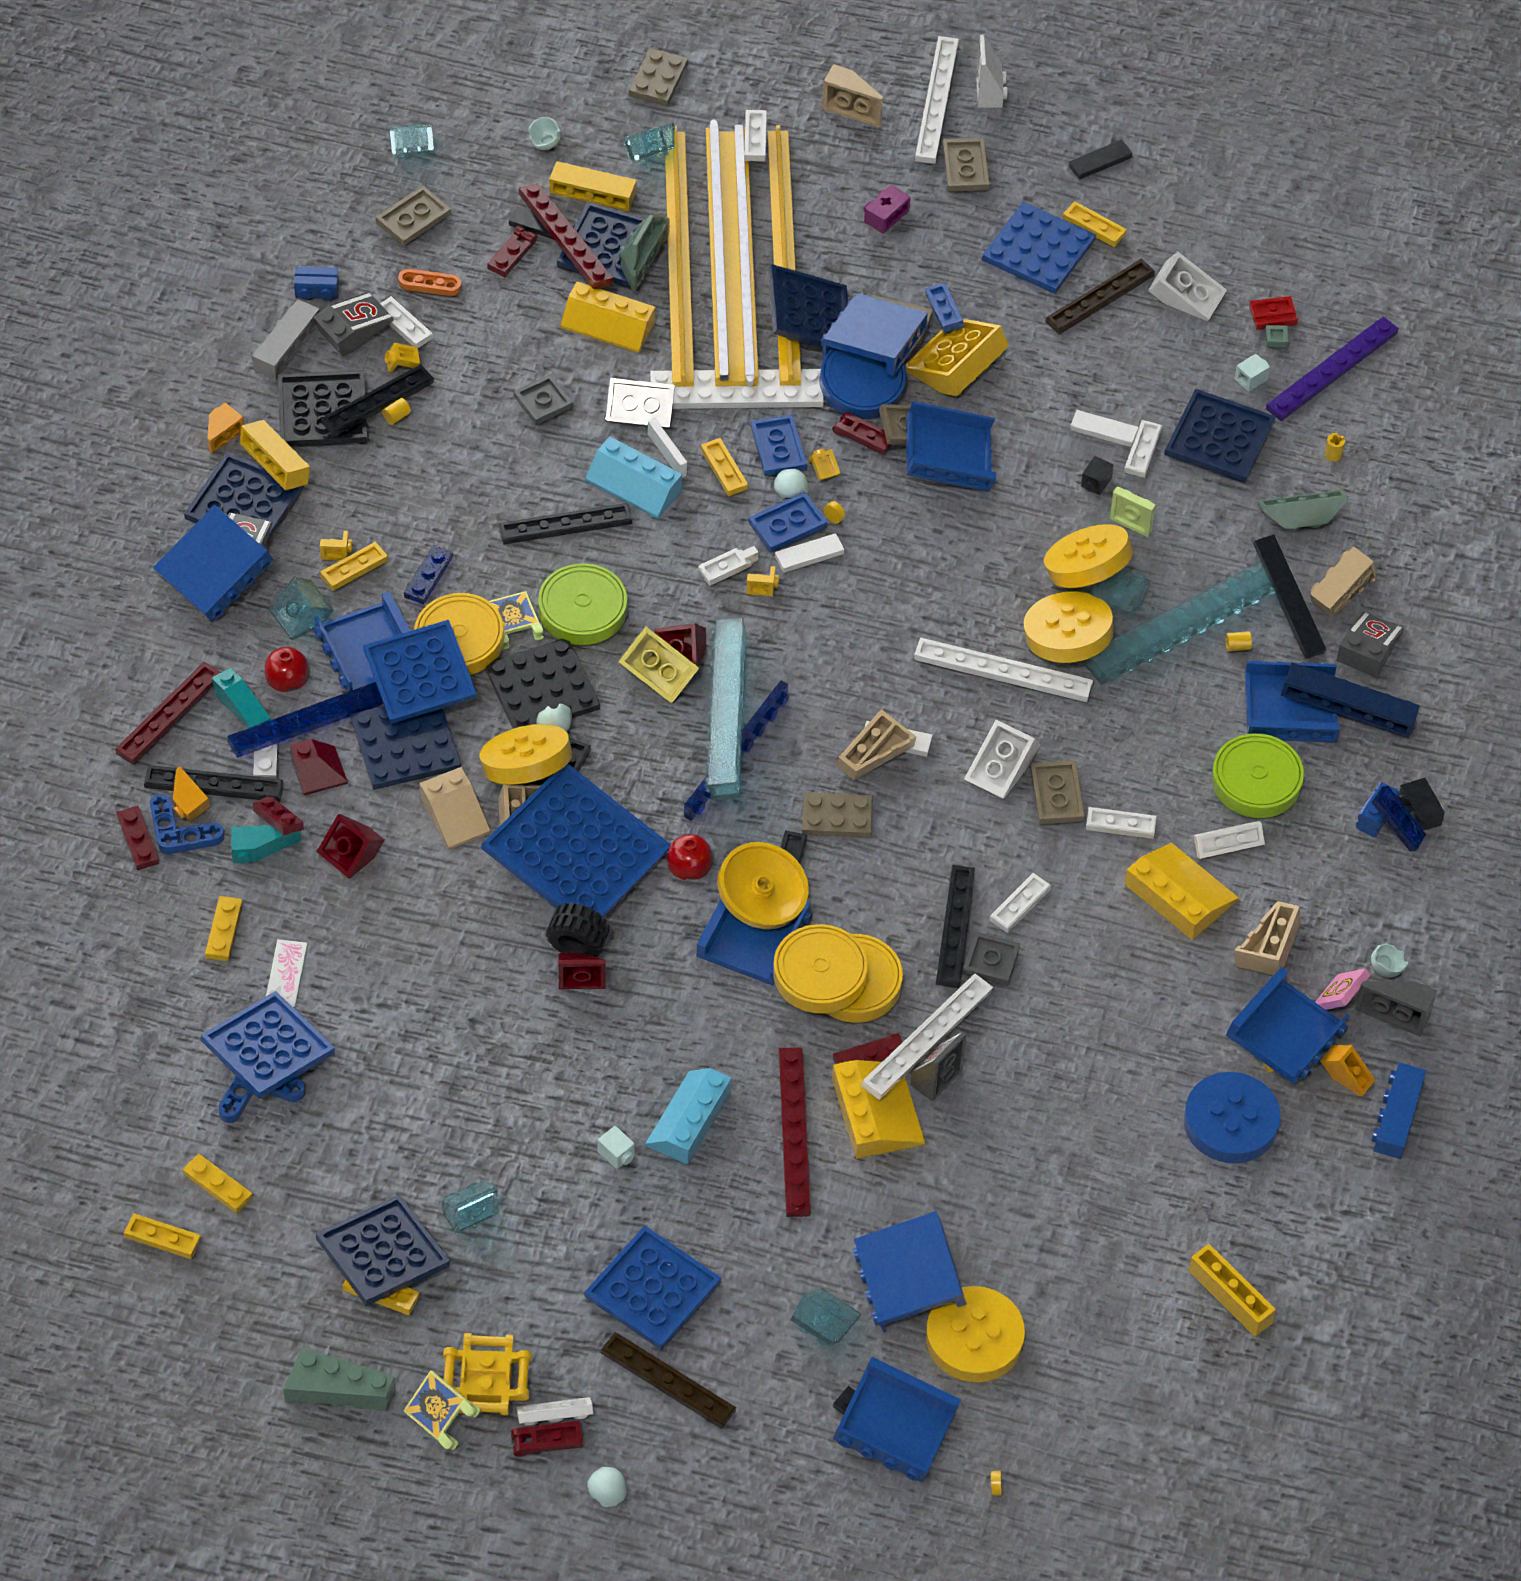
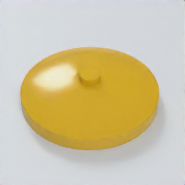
M750 842L740 845L727 855L718 872V891L724 905L737 919L752 927L776 929L786 926L799 916L806 905L809 893L806 874L800 863L789 852L776 845L765 842Z

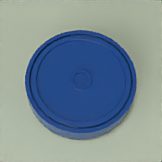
M832 347L822 361L819 384L827 403L839 413L848 412L860 419H872L880 417L879 408L881 404L898 405L905 388L906 369L903 363L896 374L892 376L886 374V362Z
M1221 1072L1204 1078L1191 1090L1184 1112V1127L1192 1144L1204 1155L1225 1163L1248 1162L1262 1156L1273 1145L1280 1124V1107L1273 1092L1260 1080L1243 1073Z

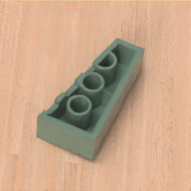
M301 1347L283 1389L285 1403L294 1404V1401L306 1402V1405L323 1403L331 1404L332 1407L348 1405L358 1409L387 1411L395 1392V1378L390 1374Z

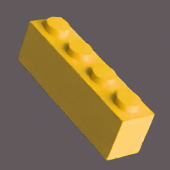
M557 161L549 178V193L629 212L636 196V180Z
M264 420L241 426L239 444L285 490L308 484L310 474L308 463Z
M1207 1244L1191 1257L1188 1271L1254 1337L1273 1324L1276 1309L1210 1244Z

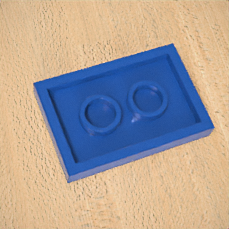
M793 414L751 421L750 427L764 476L779 474L787 469H797L799 471L807 469L806 458Z
M805 492L752 515L748 519V523L770 553L827 527L826 519Z

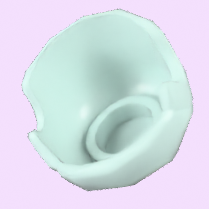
M540 117L534 120L528 129L531 143L539 150H550L557 146L561 138L557 122L550 117Z
M797 469L783 470L774 480V489L782 499L792 498L803 492L807 494L809 491L805 475Z
M559 704L556 709H551L547 706L545 710L538 714L537 724L555 725L567 732L570 728L572 712L564 704Z
M1387 943L1377 946L1371 955L1373 969L1378 975L1386 978L1400 975L1408 965V962L1404 960V952L1397 950L1396 947Z
M612 1467L599 1468L592 1473L588 1480V1491L592 1499H596L603 1507L618 1505L625 1499L628 1493L624 1476L620 1471Z

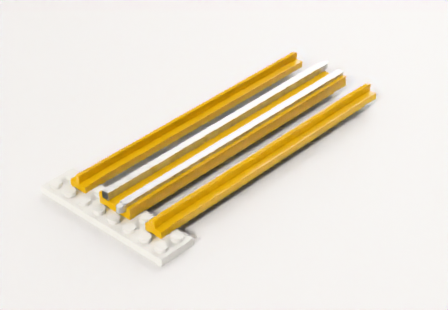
M712 120L710 128H706L715 370L693 369L685 132H677V126H673V132H664L667 217L670 218L669 234L667 236L672 371H650V381L653 383L675 385L673 409L823 407V393L819 384L821 369H801L799 341L777 335L779 369L758 370L749 161H744L745 128H743V125H735V131H718L716 120ZM776 125V131H767L774 265L795 270L788 131H780V125Z

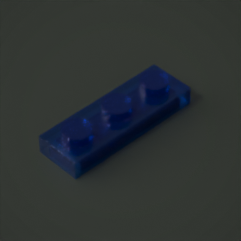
M432 545L405 589L404 598L424 605L451 562L453 552Z
M1389 786L1381 787L1372 804L1409 851L1417 850L1426 833Z

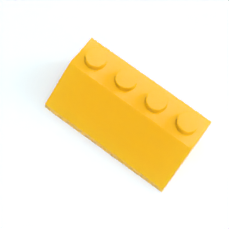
M576 282L568 296L560 328L639 353L655 324V306L599 288L593 289L590 285Z

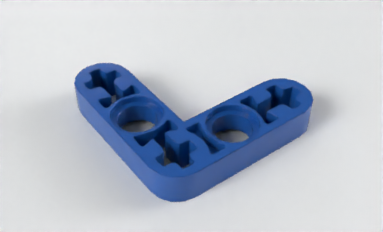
M156 794L151 798V814L158 848L162 853L173 854L216 846L223 842L224 829L219 823H206L176 829L170 798L165 794ZM159 803L163 804L164 812L160 813ZM162 820L170 822L168 827H160L158 824ZM211 832H215L216 836H212ZM201 833L204 834V839H201ZM187 835H195L197 839L193 842H188L185 840V837ZM170 840L171 844L166 845L165 841Z
M237 1076L219 1104L220 1118L227 1123H233L240 1118L254 1094ZM293 1078L286 1083V1086L283 1084L268 1094L289 1102H298L305 1095L304 1084L301 1080ZM295 1087L298 1088V1091L290 1093V1090H293ZM238 1088H244L247 1090V1093L243 1096H237L234 1094V1091ZM232 1105H233L234 1112H233V1111H230V1112L227 1114L225 1110H230V1108H231Z

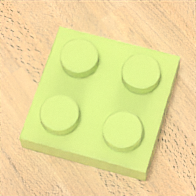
M1117 486L1113 491L1110 519L1148 537L1153 528L1156 504Z

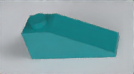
M231 667L212 678L216 697L252 732L271 722V718L252 691Z
M271 825L231 827L233 863L256 862L302 840L301 831L282 835Z

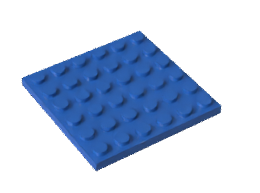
M567 764L548 778L482 843L481 849L557 908L564 903L581 904L592 908L604 917L668 852L671 844Z

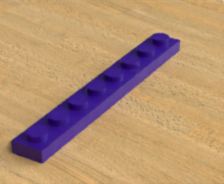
M1384 316L1268 402L1266 410L1282 422L1398 334L1399 328Z

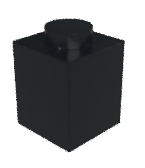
M1094 456L1082 473L1081 487L1089 492L1101 495L1112 479L1114 464Z

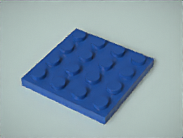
M1023 201L983 253L982 261L1056 294L1094 243L1096 234Z
M449 619L363 645L390 724L477 698Z
M277 991L201 1034V1042L259 1099L335 1053V1047Z
M644 1225L584 1292V1297L662 1350L721 1283V1277Z

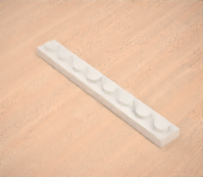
M938 36L915 155V161L936 163L959 39Z
M920 638L914 654V660L1083 702L1088 701L1093 684L1091 679Z
M974 974L863 1080L861 1086L880 1100L991 993L993 987L977 974Z

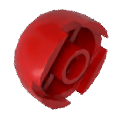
M280 647L268 655L264 665V674L270 687L277 691L288 692V689L295 688V690H298L306 684L309 678V666L304 654L296 648Z
M682 835L676 838L669 846L667 854L668 869L681 880H686V878L698 880L706 876L712 867L713 855L711 847L704 838L698 835Z

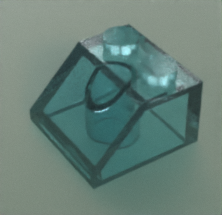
M430 123L388 127L391 153L396 154L397 157L409 156V152L417 151V155L430 154L429 150H434Z
M674 123L624 137L630 162L637 160L639 164L649 161V156L656 154L657 158L669 155L668 150L674 149L675 143Z
M1124 567L1113 576L1096 583L1090 595L1132 611L1143 604L1151 580L1146 579V575L1137 571L1132 573L1125 570L1126 567Z
M293 577L269 608V611L291 640H295L313 631V627L316 626V616H319L321 622L324 623L334 611L312 580Z
M483 1180L479 1183H472L466 1189L457 1193H450L442 1199V1212L455 1234L499 1214L498 1190L496 1186Z
M820 1288L802 1296L790 1320L797 1324L796 1327L799 1330L814 1335L820 1344L832 1346L842 1340L860 1318L861 1313L825 1289Z

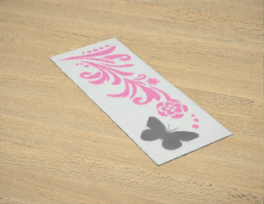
M277 939L266 996L277 991L292 1007H295L307 942Z

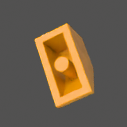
M226 402L209 414L208 447L211 454L241 433V426L244 425L243 416Z
M179 766L176 769L173 792L175 808L173 810L180 819L185 818L191 823L210 808L211 805L209 798Z
M1333 1045L1320 1060L1332 1079L1359 1096H1363L1376 1081L1352 1045Z

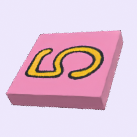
M1366 968L1337 974L1315 1003L1325 1010L1346 1006L1358 992L1362 982L1367 981L1371 974Z

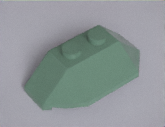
M649 215L638 224L634 232L629 234L627 245L621 248L619 253L621 269L632 290L636 291L669 234L670 218Z
M1340 489L1258 500L1257 505L1284 529L1295 531L1299 530L1300 527L1317 528L1321 524H1328L1348 501V495Z

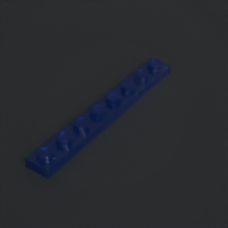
M780 680L684 804V818L692 821L696 815H700L703 812L705 803L709 799L714 798L719 785L727 781L733 767H738L743 754L749 752L757 736L760 737L764 733L767 723L775 719L781 705H786L790 696L788 694V683Z
M376 682L228 735L227 742L235 756L239 758L348 718L352 713L383 705Z

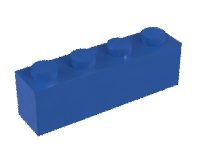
M1399 1062L1397 1070L1391 1071L1388 1083L1392 1084L1391 1090L1386 1089L1382 1102L1387 1105L1385 1109H1380L1377 1122L1381 1123L1380 1129H1374L1371 1140L1375 1142L1373 1152L1398 1159L1402 1158L1426 1074L1425 1069Z

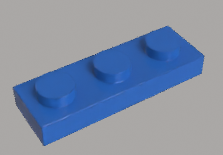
M945 282L925 288L926 296L943 332L964 327L963 319Z

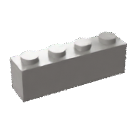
M299 299L292 306H289L285 316L278 320L273 331L265 336L262 345L254 350L252 354L254 370L276 380L278 374H281L317 328L313 317L320 313V309Z

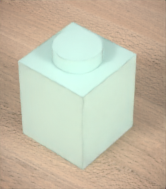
M1254 354L1237 365L1235 380L1250 392L1268 380L1270 366L1266 360Z
M613 1126L597 1139V1152L612 1166L619 1169L622 1165H627L633 1160L635 1156V1143L616 1126Z

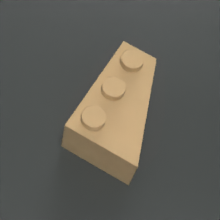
M1354 546L1350 551H1345L1340 557L1339 563L1335 567L1329 568L1325 578L1312 587L1310 591L1312 603L1330 617L1336 615L1350 603L1349 598L1355 592L1360 594L1364 591L1363 585L1369 580L1371 582L1377 580L1374 561Z
M881 709L839 756L837 768L851 779L856 780L914 747L917 736Z
M503 784L499 796L500 825L540 786Z
M1277 901L1260 920V925L1247 935V939L1241 946L1238 945L1234 950L1236 967L1274 975L1280 967L1284 968L1301 924L1300 906Z

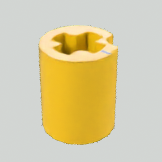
M403 398L398 399L382 410L385 420L390 425L395 424L411 412L409 404Z
M1332 433L1328 436L1324 452L1328 460L1338 461L1342 458L1345 446L1344 436H1339L1338 433Z
M1250 631L1226 633L1225 644L1227 652L1252 649Z

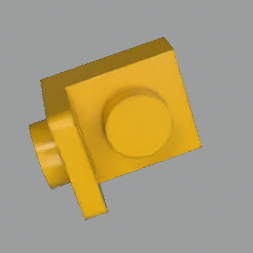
M394 343L385 354L388 372H393L397 365L410 368L420 365L418 347Z
M822 448L812 452L813 455L808 459V462L813 464L819 481L841 474L832 449L825 451Z
M344 531L343 540H320L321 560L340 561L348 557V552H352L353 539H349L348 531Z
M771 566L770 576L748 574L746 594L773 597V590L778 588L779 575H775V566Z

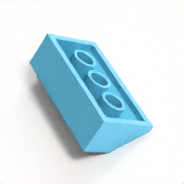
M610 436L597 450L585 478V481L657 519L682 491L681 473Z
M711 1068L689 1071L645 1143V1146L688 1165L730 1095L732 1077Z

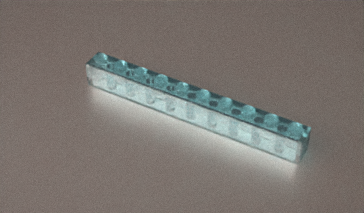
M1261 561L1112 640L1102 652L1087 659L1086 668L1101 685L1108 681H1114L1119 675L1134 670L1136 666L1143 662L1151 661L1154 656L1169 651L1178 643L1186 642L1191 636L1203 633L1208 627L1223 622L1228 616L1238 614L1243 608L1258 603L1267 595L1275 594Z
M743 617L716 620V629L712 631L715 645L712 646L714 662H711L713 678H710V688L713 694L709 695L712 711H708L711 727L707 729L710 744H707L706 747L709 761H706L708 778H705L706 792H710L712 801L739 798L747 639Z

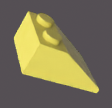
M647 626L644 627L618 661L670 703L676 699L699 669V667Z

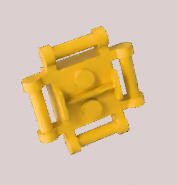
M464 1333L463 1350H457L454 1347H446L443 1350V1358L445 1359L443 1380L468 1401L479 1407L480 1412H494L508 1416L510 1401H526L529 1399L530 1391L527 1389L532 1353L528 1350L513 1352L514 1335L506 1334V1337L472 1336V1333ZM471 1345L505 1347V1352L471 1350ZM455 1361H462L460 1387L453 1386ZM512 1363H519L518 1386L516 1389H511ZM460 1410V1412H459L458 1414H465V1413H464L462 1410Z

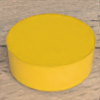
M831 501L824 507L825 516L830 522L838 524L845 518V511L839 503Z
M1001 1471L991 1472V1493L993 1496H1002Z

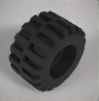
M564 903L555 909L546 930L547 941L552 944L551 946L560 953L575 952L597 957L602 951L610 931V926L607 920L592 908L581 904Z

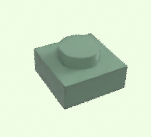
M1266 325V347H1288L1287 326Z

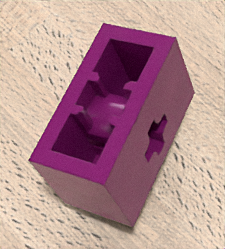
M891 184L888 188L882 190L872 202L870 201L866 204L864 208V222L884 234L910 211L911 196Z

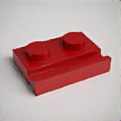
M1291 296L1253 300L1249 303L1256 330L1266 329V325L1292 326L1298 323V317H1296Z

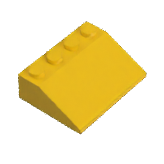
M963 319L964 327L945 333L941 330L904 366L907 373L938 392L958 396L997 357L1001 356L1009 345L1001 325Z
M1173 843L1143 855L1126 871L1124 885L1191 940L1239 900L1238 896Z
M854 1060L833 1065L832 1081L856 1159L925 1145L905 1076L880 1100L861 1086L863 1080L882 1062Z

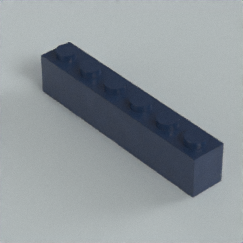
M1293 662L1290 665L1281 691V696L1409 738L1420 707V705L1411 701L1403 700Z

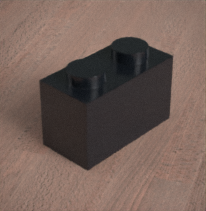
M1426 778L1400 785L1398 804L1405 810L1408 823L1411 826L1413 825L1417 833L1442 825L1445 812Z

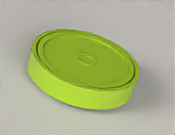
M586 563L568 565L553 572L543 582L538 596L539 617L545 629L557 639L563 638L574 645L596 644L612 637L624 624L627 616V592L622 581L613 572L604 567Z
M1245 734L1229 740L1220 748L1214 759L1211 781L1216 796L1230 810L1246 817L1269 818L1282 814L1295 804L1301 793L1304 769L1296 751L1284 741L1265 734Z

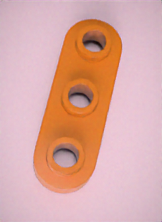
M404 269L398 275L399 286L404 290L445 296H455L461 291V280L456 275L416 269Z

